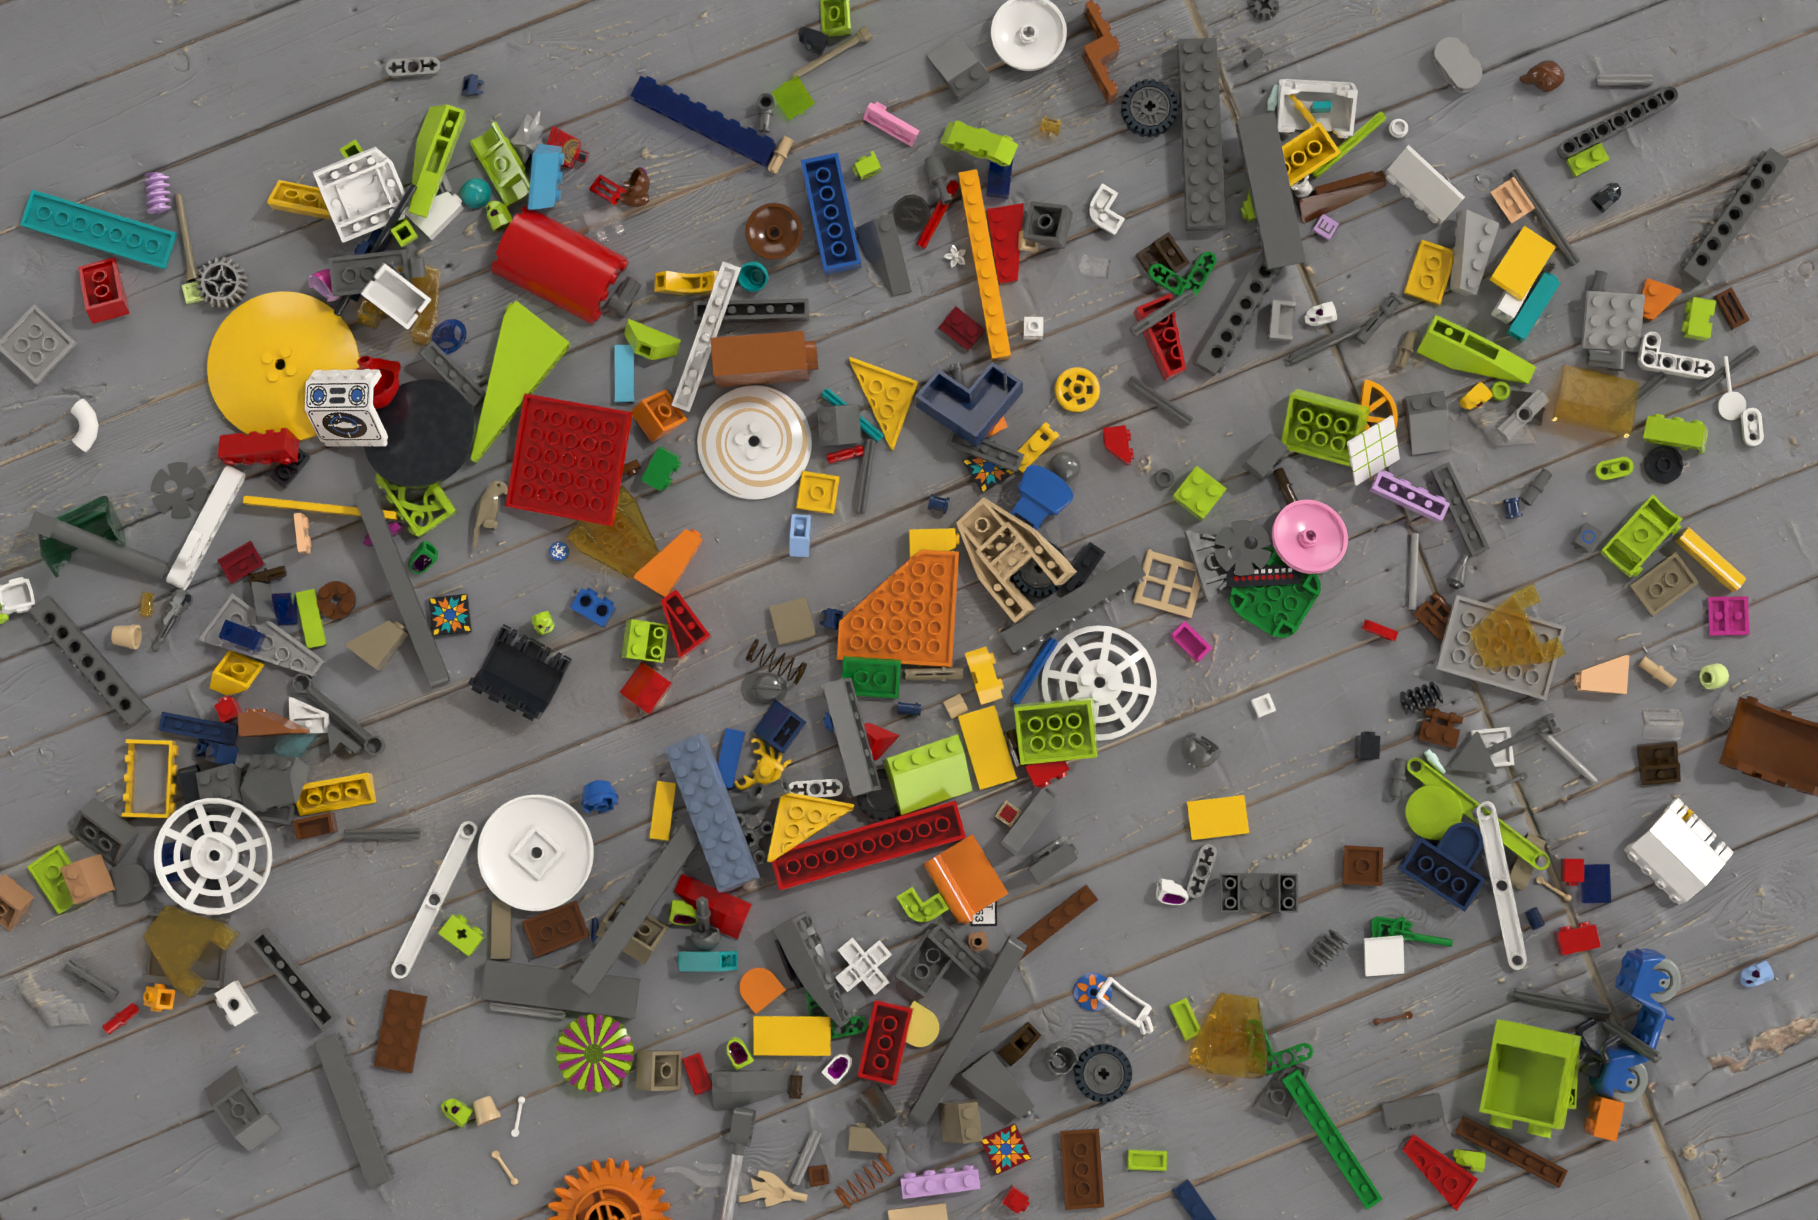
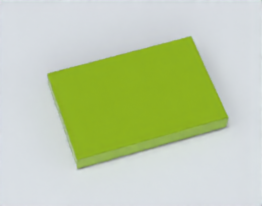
M57 845L27 866L58 914L63 913L74 905L60 869L71 864L72 861L61 845Z

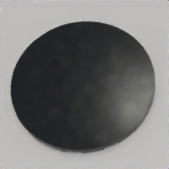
M427 379L410 381L399 386L395 397L387 406L375 409L388 435L387 445L364 446L368 461L383 479L399 487L426 488L429 485L437 482L441 483L451 477L469 457L473 448L474 437L476 436V421L473 410L464 396L446 383Z

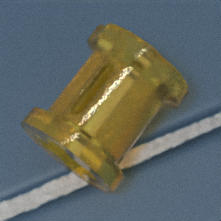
M1043 116L1040 132L1046 131L1058 136L1062 120L1059 119L1057 121Z

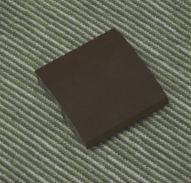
M1169 232L1135 255L1146 272L1153 264H1162L1174 273L1179 272L1190 264ZM1159 268L1153 269L1154 277L1159 275L1164 279L1168 275L1167 273L1166 275L1160 274Z
M1676 741L1637 744L1642 785L1681 782L1678 745Z

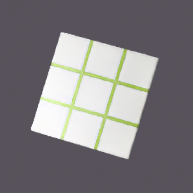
M1392 415L1347 442L1354 484L1356 486L1400 459Z

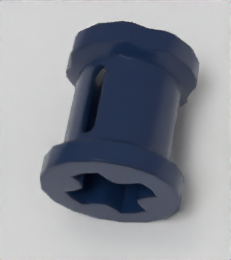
M931 493L928 510L934 509L946 514L950 498L937 497Z
M1520 497L1502 500L1506 507V519L1523 516V513H1520L1518 502Z

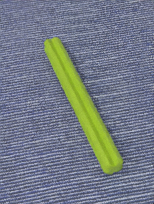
M1381 111L1378 112L1358 129L1353 136H1350L1337 147L1341 154L1311 174L1315 178L1320 177L1381 125L1387 118L1385 114Z

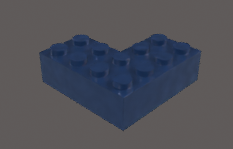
M993 362L990 363L969 389L938 369L915 396L916 407L975 447H978L1023 393V382L1008 373L1006 384V370Z

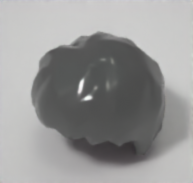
M1058 1041L1050 1043L1044 1051L1046 1069L1056 1076L1068 1074L1078 1062L1077 1051L1068 1042Z

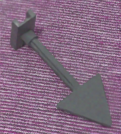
M1549 713L1543 716L1544 721L1538 723L1536 727L1488 748L1485 747L1479 732H1475L1450 766V769L1497 774L1490 755L1539 733L1550 732V734H1556L1561 729L1560 727H1555V721L1553 719L1550 720L1555 716L1553 713Z

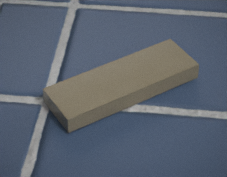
M492 900L491 959H511L512 906L502 900Z

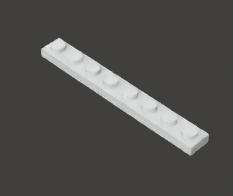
M722 262L671 406L690 412L711 353V338L717 337L741 267Z

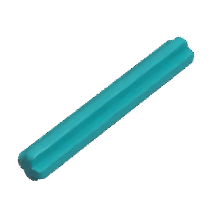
M826 388L821 394L831 405H848L829 388ZM860 415L861 430L876 442H880L884 436L883 433Z

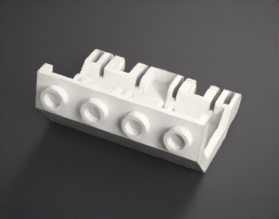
M1677 797L1664 810V813L1653 826L1637 841L1627 845L1623 851L1631 861L1636 862L1641 867V871L1645 875L1650 876L1655 881L1658 888L1664 890L1674 903L1680 905L1702 890L1734 852L1728 846L1724 848L1726 844L1723 841L1712 849L1709 845L1717 835L1714 832L1711 833L1712 830L1700 818L1696 820L1698 818L1696 814L1691 815L1685 822L1681 817L1689 808L1686 805L1683 806L1684 803Z

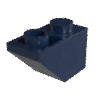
M199 738L195 749V757L227 765L233 763L235 765L239 748Z

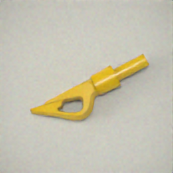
M1293 94L1288 95L1303 117L1312 126L1317 124L1315 118L1302 101H1298Z

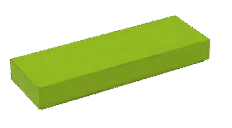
M310 589L297 592L296 598L307 648L311 649L327 645L321 613L317 606L316 590Z

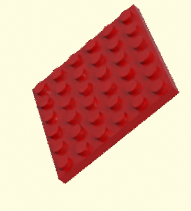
M524 393L505 507L613 526L633 412Z

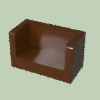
M333 812L293 820L297 840L338 832L336 816Z

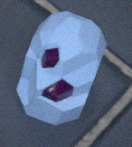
M1766 960L1745 967L1739 976L1740 983L1746 987L1758 986L1774 979V973Z

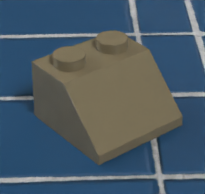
M637 1050L636 1089L647 1091L681 1090L682 1051Z

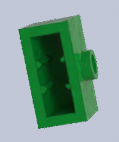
M659 446L641 481L659 491L668 489L673 481L671 479L673 472H677L682 464L680 462L681 456L663 446Z

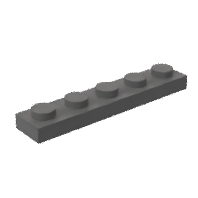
M1448 462L1432 469L1431 473L1443 498L1446 499V502L1450 503L1448 509L1471 557L1490 549L1450 463Z

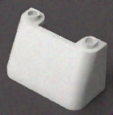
M1279 80L1277 126L1281 135H1291V132H1295V129L1307 130L1312 127L1288 96L1293 94L1298 101H1302L1310 113V106L1314 101H1332L1330 112L1311 113L1317 123L1321 122L1326 131H1333L1334 134H1337L1338 138L1353 136L1358 94L1355 84L1337 81Z

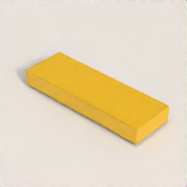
M657 781L649 837L651 839L669 841L677 783Z

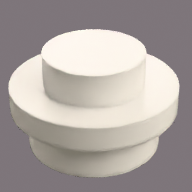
M1395 119L1389 125V132L1395 138H1402L1408 132V125L1402 119Z

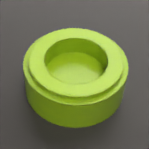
M1502 381L1496 382L1490 389L1493 394L1492 398L1496 401H1503L1510 395L1509 385Z

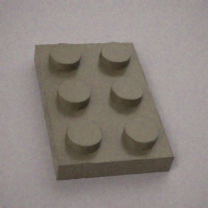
M1675 552L1629 585V588L1649 615L1653 617L1699 582L1677 552Z

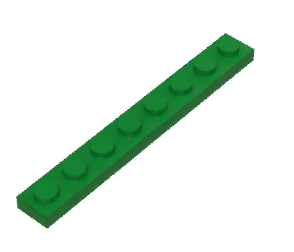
M1295 1069L1282 1078L1281 1081L1364 1208L1368 1210L1383 1200L1300 1071Z

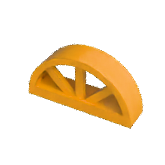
M1365 379L1362 382L1359 405L1370 407L1369 413H1371L1385 402L1390 416H1393L1396 430L1398 412L1392 396L1381 385ZM1372 390L1381 398L1369 406ZM1368 416L1367 422L1378 424L1386 418ZM1368 424L1366 425L1365 431L1370 428Z

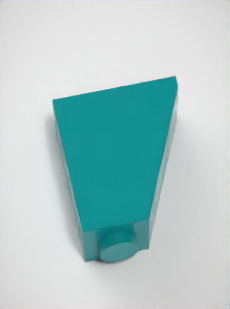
M738 950L679 952L677 959L679 971L738 970Z

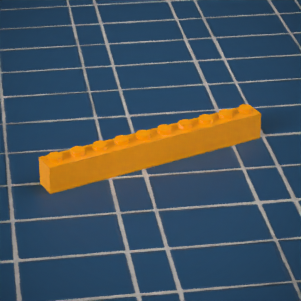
M975 169L958 172L991 361L1010 359V346L978 171Z

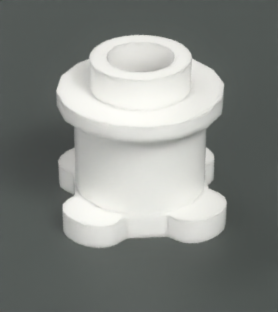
M1309 175L1291 186V189L1295 190L1296 197L1306 198L1313 191L1312 185L1307 180Z

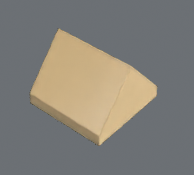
M960 694L943 702L951 719L969 711Z

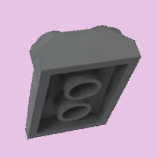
M929 928L895 975L896 989L913 1001L928 998L953 962L927 936L931 931Z

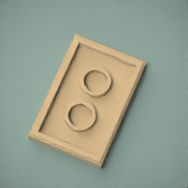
M946 1203L888 1210L889 1220H948Z

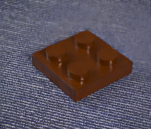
M1344 845L1342 884L1382 886L1383 847Z

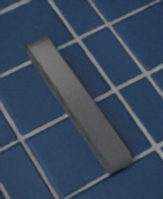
M1672 86L1665 87L1565 139L1557 148L1558 155L1562 159H1569L1668 108L1677 100L1678 91ZM1664 93H1668L1671 96L1670 101L1664 98ZM1647 102H1652L1655 109H1650L1647 106ZM1632 110L1636 111L1638 118L1632 117L1630 112ZM1614 119L1620 120L1622 125L1620 127L1616 126ZM1597 128H1602L1605 131V135H1600L1597 132ZM1580 137H1586L1588 144L1582 143ZM1564 145L1570 146L1572 152H1566L1564 150Z

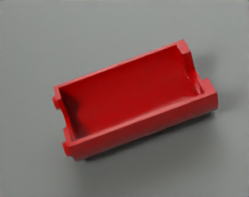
M527 205L522 207L521 211L523 213L515 215L498 245L495 253L498 258L497 261L493 260L492 273L593 325L594 321L597 322L602 314V311H600L601 301L604 302L608 297L609 291L607 290L610 284L614 285L621 271L624 272L629 264L628 258L535 209H528Z

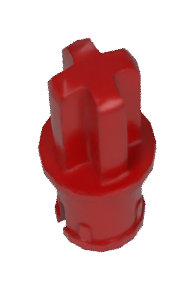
M131 1003L121 1012H116L112 1019L102 1025L105 1032L111 1035L120 1026L126 1025V1022L139 1012L138 1006L135 1003Z

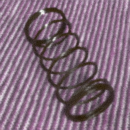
M756 638L747 653L746 660H750V663H753L762 652L759 666L761 668L767 663L769 658L772 656L769 664V672H772L776 668L778 663L781 661L778 670L779 677L784 674V672L791 664L787 676V681H791L798 672L794 680V684L797 685L807 667V663L802 662L793 674V676L789 679L795 657L791 659V661L786 666L784 671L780 674L781 666L786 654L783 653L778 662L775 664V666L770 670L776 652V648L773 649L769 657L761 665L763 655L767 647V643H765L760 652L758 653V655L752 661V656L759 643V639Z

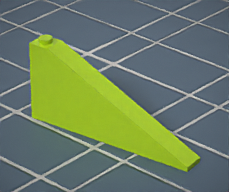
M517 300L514 303L511 302L505 309L506 313L502 321L471 454V460L474 463L480 460L522 408L524 393L533 394L572 346L570 342Z

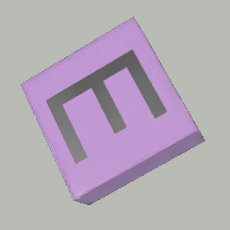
M1322 214L1312 231L1329 241L1339 223Z

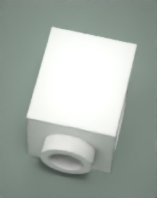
M1024 317L1023 339H1043V317Z

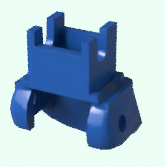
M1030 465L1026 468L1018 486L1021 499L1010 514L1013 516L1015 514L1019 515L1032 524L1033 528L1037 531L1047 515L1052 516L1055 514L1057 516L1073 500V492L1068 484L1055 473L1038 465Z

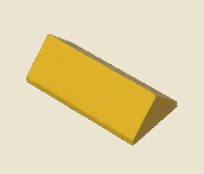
M1318 122L1282 146L1290 187L1341 154L1321 122Z
M278 180L267 200V203L276 210L332 220L318 187Z
M372 773L305 783L296 803L300 816L376 803Z

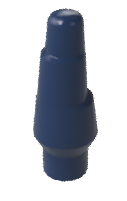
M597 918L592 919L591 940L593 944L599 937L596 935L599 929Z

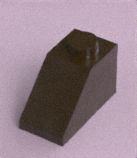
M1027 1022L997 1053L1011 1067L1026 1054L1041 1037V1034Z

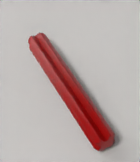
M950 180L947 186L948 194H952V199L959 188V183L954 180ZM941 201L938 202L917 241V246L922 249L927 247L949 204L943 205Z

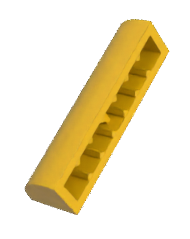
M1686 527L1674 540L1731 592L1737 591L1745 582L1746 577L1690 527Z

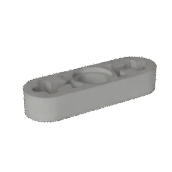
M436 57L391 59L385 66L386 72L392 78L435 76L440 73L442 68L441 63ZM421 62H424L423 64L425 66H430L431 62H434V64L437 65V67H434V70H431L429 67H424L425 71L422 72L423 67ZM405 63L404 68L406 73H403V69H397L396 73H393V71L390 70V68H393L394 64H396L398 68H403L402 64ZM411 63H417L419 65V68L416 72H410L408 70V67Z
M1211 844L1203 845L1200 848L1191 872L1186 891L1192 898H1199L1203 895L1217 857V850ZM1208 847L1211 848L1213 856H1209L1207 862H1211L1210 866L1199 862L1200 858L1202 860L1205 859L1203 850H1207ZM1200 865L1207 868V874L1203 877L1198 876L1196 873V869ZM1193 877L1204 880L1203 884L1199 882L1198 888L1200 892H1196L1195 895L1190 890V887L1196 884V881H1193Z

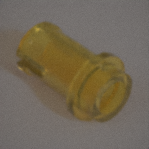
M142 592L141 609L138 610L140 616L152 617V613H154V610H152L154 593Z

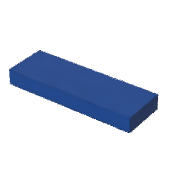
M726 728L718 768L725 786L733 788L745 732Z

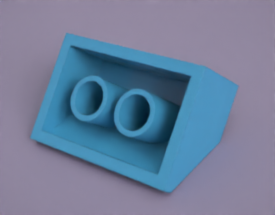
M539 144L534 151L528 209L554 207L557 201L560 202L561 190L558 189L559 183H562L563 172H560V167L564 164L565 159L562 147Z

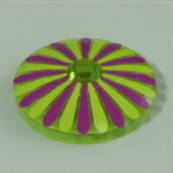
M588 1014L575 1019L563 1030L556 1047V1060L561 1074L571 1085L586 1092H603L617 1086L628 1075L634 1060V1044L628 1030L615 1018L602 1014Z

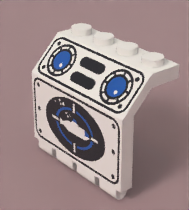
M379 369L314 370L306 381L305 411L320 442H324L326 446L387 445L388 435L373 406V388L382 376Z

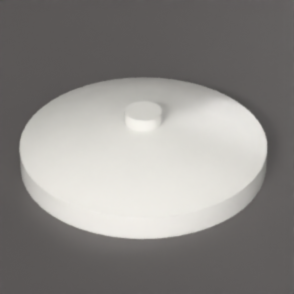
M1008 0L996 12L991 26V41L997 55L1007 65L1023 71H1035L1052 64L1061 54L1067 37L1065 19L1058 7L1049 0Z

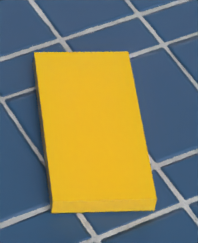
M1524 226L1489 280L1522 301L1556 246Z
M995 705L958 716L979 789L982 790L1017 779Z
M753 1016L754 1055L831 1056V1018L829 1016Z

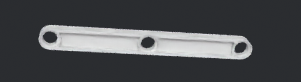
M1484 801L1477 808V816L1483 837L1507 959L1511 968L1520 970L1525 966L1527 956L1499 822L1494 804ZM1484 805L1489 806L1492 810V813L1488 816L1483 815L1481 812V807ZM1505 881L1507 889L1499 890L1497 882ZM1516 955L1521 956L1523 963L1516 965L1513 963L1512 958Z
M466 821L459 827L392 965L391 972L394 977L399 979L405 978L410 973L477 835L478 827L474 822ZM467 824L472 825L474 828L473 834L469 836L463 831ZM433 894H437L440 897V902L437 905L430 903L429 899ZM399 964L404 965L406 968V972L403 975L396 973L395 969Z

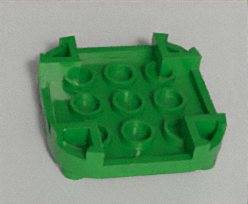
M1274 547L1262 548L1271 552L1265 566H1287L1278 556ZM1300 572V584L1232 587L1229 594V606L1238 616L1268 635L1285 639L1298 630L1321 592V582L1317 576L1318 574Z

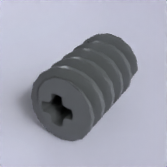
M1332 929L1329 930L1330 936H1323L1325 942L1319 940V947H1312L1314 953L1307 952L1308 959L1321 972H1323L1321 965L1328 967L1327 959L1332 962L1334 961L1332 954L1339 956L1337 949L1345 950L1342 945L1343 943L1349 945L1338 932Z

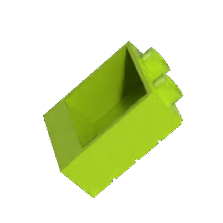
M1497 1019L1479 1112L1491 1114L1489 1125L1512 1129L1514 1120L1529 1123L1527 1133L1551 1138L1552 1128L1564 1129L1581 1036Z

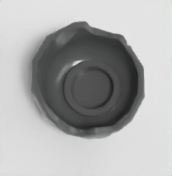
M1068 452L1057 453L1052 457L1049 464L1050 471L1064 481L1073 480L1080 471L1079 460Z
M704 927L703 931L698 930L692 933L691 941L698 950L709 951L719 944L721 934L718 928L710 927L705 931Z

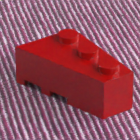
M674 590L661 600L679 659L682 660L712 636L677 590Z

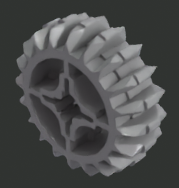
M216 257L214 264L211 260H208L209 266L202 265L205 271H199L198 274L201 278L196 279L197 283H201L196 287L197 290H202L199 296L205 297L204 302H210L212 307L217 304L219 309L223 307V303L226 308L230 307L229 302L235 306L237 304L235 299L241 301L242 297L239 295L247 293L243 289V287H248V284L243 282L248 279L246 275H243L245 270L243 268L239 269L241 265L238 262L234 264L233 259L227 262L226 257H223L221 262ZM227 269L234 272L236 281L228 279ZM218 270V274L215 277H211ZM223 280L226 281V282H228V283H223L221 286L218 284L219 282H222ZM208 285L216 287L217 297L210 293ZM234 288V290L226 296L228 289Z

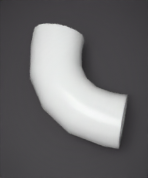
M81 399L71 409V413L77 418L79 423L78 432L72 441L81 450L87 452L97 438L99 424L95 411L85 399Z

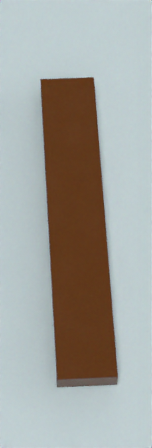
M1462 1116L1454 1132L1560 1188L1568 1170L1465 1116Z

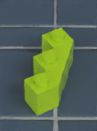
M958 120L947 124L940 144L955 152L964 151L978 159L987 158L1001 166H1009L1019 145L1013 142L1014 139L1007 135H997L984 128L978 129L968 126Z

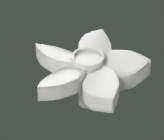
M952 245L951 253L944 255L946 259L951 260V268L957 263L965 265V260L962 256L966 250L961 249L957 252L956 247Z

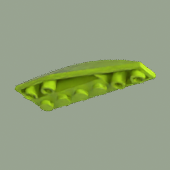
M447 104L429 108L416 142L412 183L418 188L409 202V213L427 219L466 122L465 110Z
M1438 315L1432 318L1416 353L1450 369L1527 385L1536 369L1534 365L1501 346Z

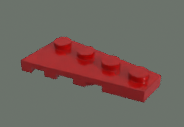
M1412 1133L1402 1148L1403 1152L1453 1209L1457 1211L1478 1178Z

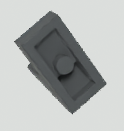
M328 725L330 754H335L342 744H344L342 748L350 754L353 752L359 754L363 749L361 745L336 726Z

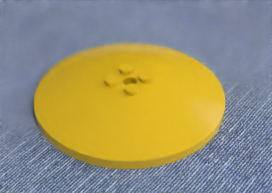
M280 291L252 298L241 304L226 317L211 342L207 360V376L214 401L223 415L234 426L246 434L252 431L266 434V430L269 429L280 432L281 428H288L300 441L317 436L305 411L306 381L314 370H355L359 368L357 360L360 358L354 335L343 318L334 313L335 310L312 296L297 292ZM279 360H284L286 363L285 368L282 370L276 368V363Z

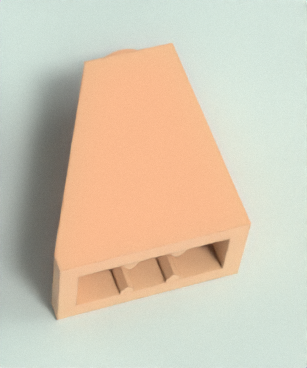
M1624 655L1578 671V675H1575L1574 685L1577 686V691L1627 694L1630 655Z

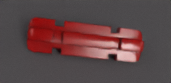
M862 445L854 446L853 449L847 448L839 450L837 453L831 452L827 454V460L829 464H832L838 460L840 462L854 458V456H863L864 450Z

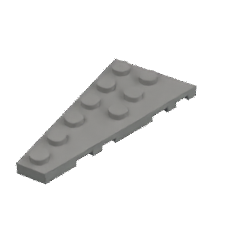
M233 593L198 639L314 677L326 662L272 621L256 622L254 608Z

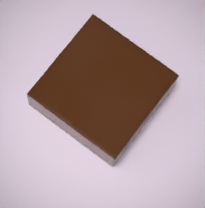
M827 1164L807 1167L810 1187L830 1184Z

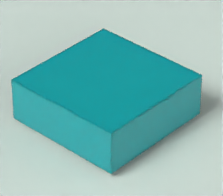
M1314 101L1310 106L1311 113L1330 112L1332 101Z

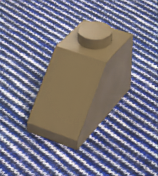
M855 1122L854 1125H850L848 1150L887 1154L886 1145L871 1127L866 1126V1123Z

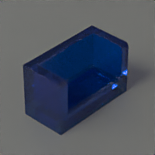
M1013 159L1009 166H1001L990 160L986 190L987 197L1009 198Z
M225 620L219 634L221 639L260 652L266 636L262 632L229 620Z

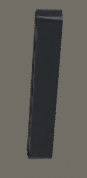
M198 764L178 769V777L185 805L200 800L196 773L201 772ZM195 807L187 811L190 823L199 818ZM209 821L212 832H216L214 822ZM201 824L192 829L194 840L205 835ZM212 850L210 858L213 861H218L220 858L219 852ZM207 878L205 882L206 889L221 890L219 879Z

